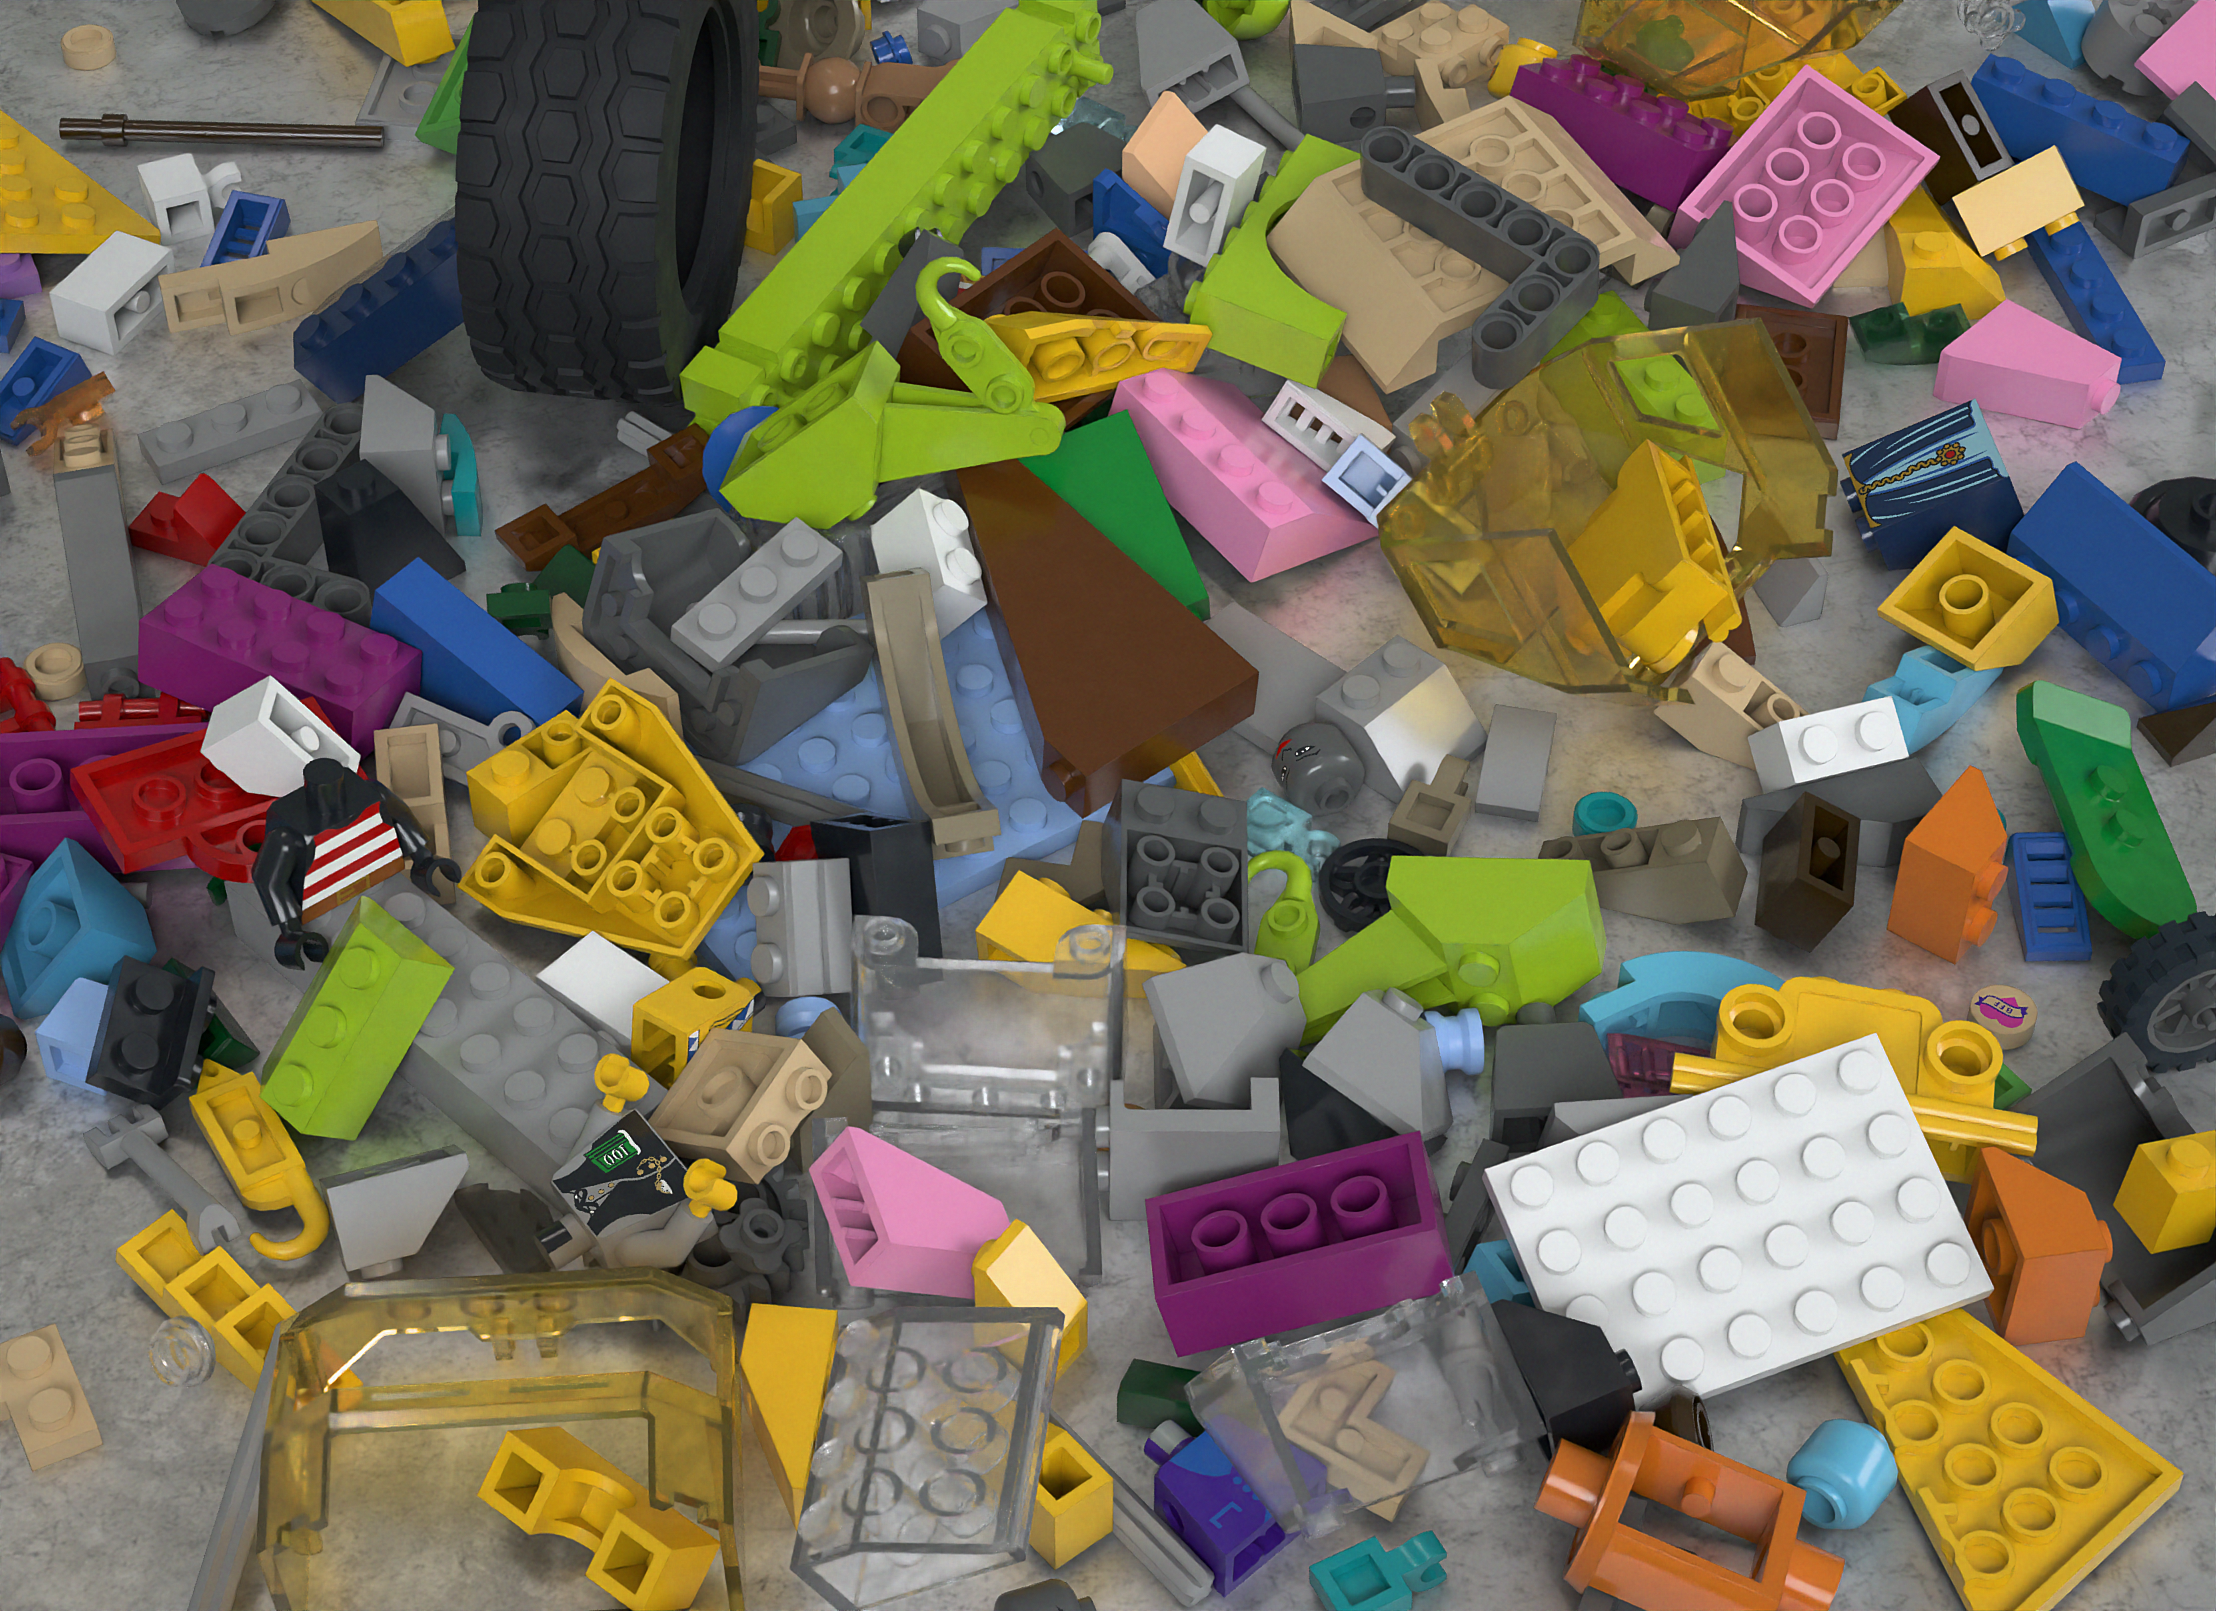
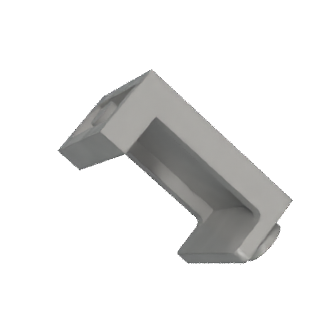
M1250 1078L1249 1110L1127 1109L1124 1106V1080H1110V1106L1096 1105V1148H1109V1151L1096 1150V1192H1109V1220L1147 1221L1145 1199L1279 1166V1078Z

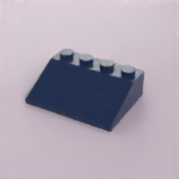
M455 206L332 293L293 332L294 369L336 404L352 402L362 395L365 391L366 375H379L382 378H386L464 323L461 307L463 295L459 293L456 254L458 242L455 241Z

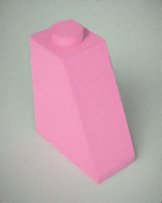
M2006 299L1941 351L1933 396L1942 401L1963 404L1976 398L1980 409L2080 430L2099 413L2102 415L2106 414L2115 404L2121 389L2120 384L2117 383L2122 358Z
M847 1126L811 1165L809 1172L850 1285L975 1299L974 1277L971 1275L974 1258L986 1241L992 1238L997 1240L1010 1225L1002 1201L860 1128Z

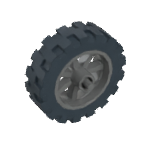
M2206 911L2189 914L2187 921L2179 924L2172 920L2158 927L2160 933L2150 939L2144 936L2130 947L2132 953L2126 959L2119 957L2109 970L2112 974L2111 979L2103 981L2098 994L2103 1001L2097 1003V1010L2110 1035L2115 1039L2124 1032H2127L2145 1055L2148 1061L2145 1066H2148L2153 1073H2167L2169 1068L2176 1067L2178 1072L2195 1068L2196 1062L2206 1059L2208 1063L2216 1060V914L2208 916Z

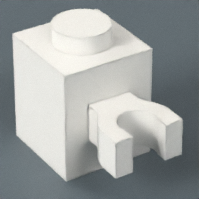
M190 152L137 165L145 210L152 225L160 231L162 246L213 234L215 232V225L211 208L220 207L224 209L232 190L241 191L239 185L223 189L230 183L242 181L235 161L219 164L204 175L200 174Z

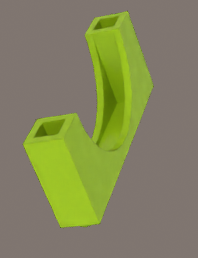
M1306 134L1294 152L1288 149L1285 151L1279 163L1276 176L1269 175L1260 192L1258 202L1250 201L1243 215L1240 228L1235 226L1231 228L1221 255L1217 253L1212 255L1203 281L1195 280L1188 292L1183 313L1191 316L1189 324L1207 325L1213 335L1206 347L1313 389L1317 388L1334 361L1347 313L1320 301L1287 277L1272 258L1267 247L1266 237L1314 178L1360 159V153L1310 134Z

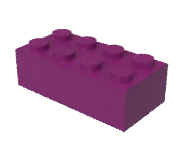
M1572 54L1570 59L1564 60L1546 57L1543 58L1541 63L1519 65L1510 96L1553 116L1613 183L1674 213H1677L1678 207L1740 139V137L1732 134L1734 128L1730 124L1710 117L1700 119L1688 113L1689 106L1686 103L1668 96H1659L1658 98L1644 92L1645 85L1641 81L1624 75H1615L1613 77L1601 71V63L1588 56Z
M213 563L139 620L138 682L212 713L213 708L271 675L298 700L313 696L340 737L361 755L359 763L375 750L374 731L389 729L405 693L409 692L419 697L422 650L400 642L390 635L378 633L347 620L337 613L318 608L294 598L284 591L270 588L239 575L231 569L223 568Z
M209 722L0 734V853L33 861L34 870L31 875L32 877L66 837L77 841L109 873H121L122 870L70 788V769L208 728ZM185 855L134 872L199 867Z
M1420 1130L1145 1199L1155 1300L1178 1358L1457 1289L1439 1188Z

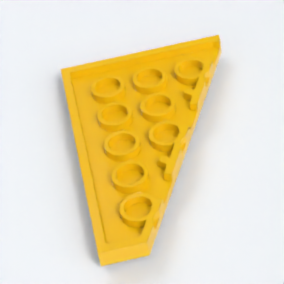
M0 110V253L91 254L115 231L160 245L161 234L159 229Z
M1961 1307L1833 1353L1870 1426L1877 1429L1886 1439L1889 1449L1895 1458L1898 1469L1897 1477L1967 1611H2050L2179 1490L2184 1475L2181 1470Z

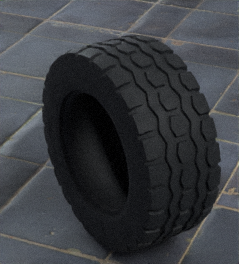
M478 0V11L474 13L467 51L468 66L467 71H464L459 119L461 121V128L457 139L455 181L458 182L455 195V241L458 242L456 254L459 293L463 295L461 307L467 336L470 337V347L473 356L488 379L514 391L596 400L614 399L615 402L645 403V405L672 407L684 404L679 374L705 345L714 349L720 342L718 331L727 322L728 314L731 313L738 281V268L742 260L747 228L746 219L747 214H749L758 117L756 114L759 95L758 10H756L757 0Z

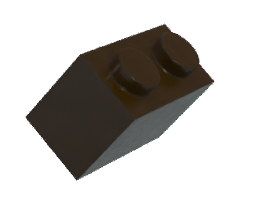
M1963 69L1926 85L1887 112L1895 126L1940 156L1938 163L1924 178L1932 196L1940 206L1952 202V197L2015 165Z
M1805 791L1763 839L1754 925L1768 931L1772 936L1780 940H1785L1811 953L1854 906L1861 819Z

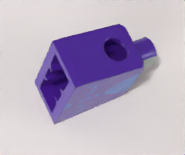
M1235 1416L1220 1418L1196 1439L1173 1420H1167L1150 1434L1145 1443L1144 1454L1160 1467L1154 1476V1512L1214 1572V1589L1224 1598L1323 1516L1326 1472L1317 1464Z

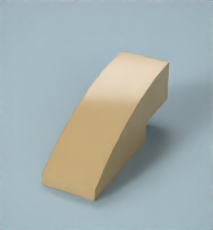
M438 724L375 730L374 743L377 780L408 805L431 839L426 843L430 852L452 860ZM410 856L404 858L405 869L400 871V873L411 881L410 870L414 862ZM438 866L432 874V882L440 892L441 897L431 894L427 895L439 905L456 903L455 884L444 877Z

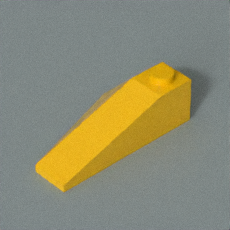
M1920 183L1883 226L1889 275L1887 287L1896 320L1982 319L2006 300L1999 275L1985 258L1981 257L1979 251Z
M1028 311L1009 316L997 314L984 320L1029 371L1035 383L1034 400L1035 402L1051 403L1115 389L1120 381L1160 368L1184 373L1193 372L1213 335L1207 325Z

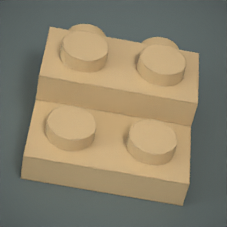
M1431 0L1370 32V34L1378 37L1377 51L1380 52L1382 68L1390 75L1414 76L1415 59L1436 58L1443 88L1453 89L1493 69L1501 48L1508 44L1510 26L1475 4H1471L1457 12L1439 0Z
M713 1027L650 1117L648 1123L677 1157L695 1160L709 1159L726 1168V1175L723 1179L758 1185L766 1173L786 1159L790 1150V1137L801 1120L812 1110L819 1108L825 1101L828 1089L827 1081L832 1076V1073L802 1039Z

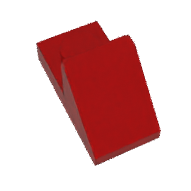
M200 473L180 497L159 491L128 526L132 546L206 567L211 557L246 512L209 475Z

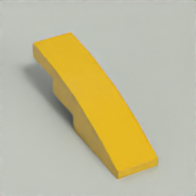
M171 1209L117 1248L115 1262L208 1354L255 1393L276 1325L283 1320L308 1324L269 1283L260 1288L220 1245L204 1256L200 1255L190 1238L186 1227L187 1223ZM315 1331L313 1345L290 1417V1421L306 1433L363 1388V1382Z

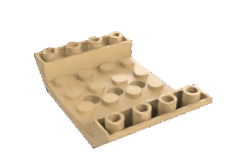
M1509 95L1415 135L1421 141L1590 239L1597 245L1600 252L1599 269L1612 264L1631 286L1679 265L1680 256L1554 117ZM1360 159L1314 178L1266 237L1267 247L1271 256L1296 285L1320 301L1347 313L1340 340L1386 395L1436 373L1438 340L1472 326L1476 319L1511 285L1509 282L1370 200L1361 188Z

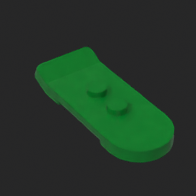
M2044 680L2034 681L2019 689L2016 695L2017 732L2029 761L2039 769L2072 853L2069 863L2079 887L2088 901L2112 925L2137 940L2144 936L2150 939L2160 933L2158 927L2172 920H2175L2177 924L2187 921L2189 914L2197 912L2196 901L2131 747V720L2128 712L2121 706Z

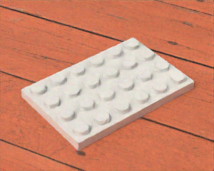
M1877 1033L1487 1168L1482 1176V1180L1536 1309L1600 1326L1614 1352L1623 1348L1626 1349L1636 1367L1642 1384V1390L1633 1393L1636 1411L1642 1405L1676 1385H1682L1698 1393L1701 1399L1704 1400L1987 1298L1995 1289Z

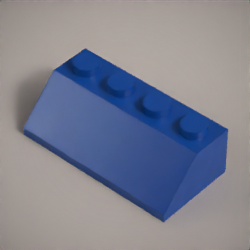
M1990 53L1972 78L1971 85L2011 156L2025 161L2053 146H2057L2075 184L2128 207L2130 203L2172 188L2185 167L2191 140L2178 135L2170 126L2158 122L2150 123L2127 113L2121 105L2115 102L2100 101L2076 91L2073 85L2064 80L2046 78L2026 69L2016 59L1998 57Z
M2077 461L2068 464L2011 531L2006 555L2052 579L2059 617L2057 626L2063 629L2086 649L2096 661L2108 668L2131 688L2138 697L2146 701L2157 712L2216 693V577Z

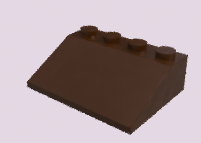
M1057 227L947 302L962 312L979 318L982 321L997 314L1009 316L1028 311L1164 322ZM925 317L908 330L895 359L901 366L899 382L973 393L942 358L930 320ZM1117 388L1048 404L1054 405L1063 413L1066 422L1065 432L1114 396Z

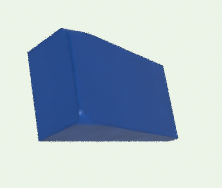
M36 336L31 340L0 381L1 440L18 446L86 386L92 378V374L80 354Z

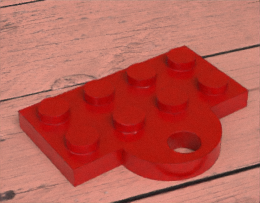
M313 696L299 700L340 737ZM207 728L70 769L71 790L124 874L187 855L197 867L214 877L231 882L254 883L251 868L258 853L251 851L247 847L263 842L265 838L267 809L272 802L281 797L246 792L224 772L218 770L200 752ZM359 764L356 774L363 780H369Z

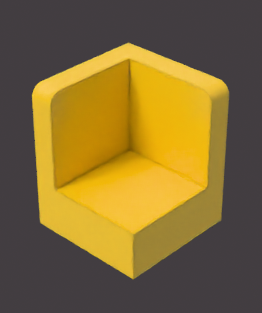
M756 159L753 162L752 199L750 200L749 214H747L746 219L747 228L744 245L776 256L795 237L792 202L803 201L802 174L761 159Z

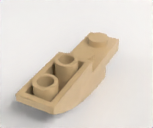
M377 220L267 240V255L158 276L170 334L226 323L230 336L279 324L315 311L332 293L383 258Z

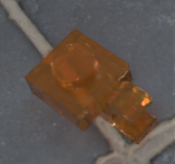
M104 371L58 394L50 402L40 407L27 408L21 411L12 420L10 426L12 430L19 429L25 424L36 426L41 433V439L31 444L26 452L29 456L41 455L55 442L59 428L69 423L72 426L92 423L106 413L102 405L113 395L115 389Z

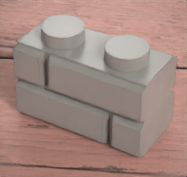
M849 858L753 863V879L748 885L747 901L751 912L756 917L757 946H755L751 954V970L765 997H800L856 991Z

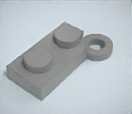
M409 692L405 693L389 729L437 723L444 778L467 788L466 772L506 748L503 743V737L510 727L518 726L521 730V737L536 729L534 722L521 712L508 711L501 713L494 718L489 726H486Z

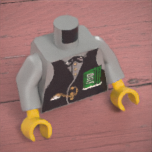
M614 1053L603 1056L598 1062L594 1073L597 1088L601 1092L606 1093L604 1099H596L578 1140L562 1167L553 1174L550 1181L563 1217L533 1235L538 1249L555 1272L590 1251L610 1278L615 1279L625 1278L638 1271L677 1267L685 1261L696 1244L719 1233L712 1209L726 1211L733 1207L737 1201L735 1185L723 1179L726 1175V1168L703 1158L692 1163L687 1170L636 1108L629 1112L624 1108L626 1101H637L647 1093L649 1080L643 1070L629 1066L628 1058Z

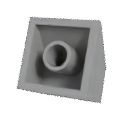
M366 375L359 450L360 460L365 458L398 486L446 540L447 515H454L451 495L453 480H445L444 470H451L449 435H438L435 410L381 376Z
M1398 634L1316 697L1315 723L1332 724L1340 729L1362 762L1365 770L1363 783L1399 805L1412 779L1431 785L1446 754L1471 762L1485 751L1488 735L1446 664Z

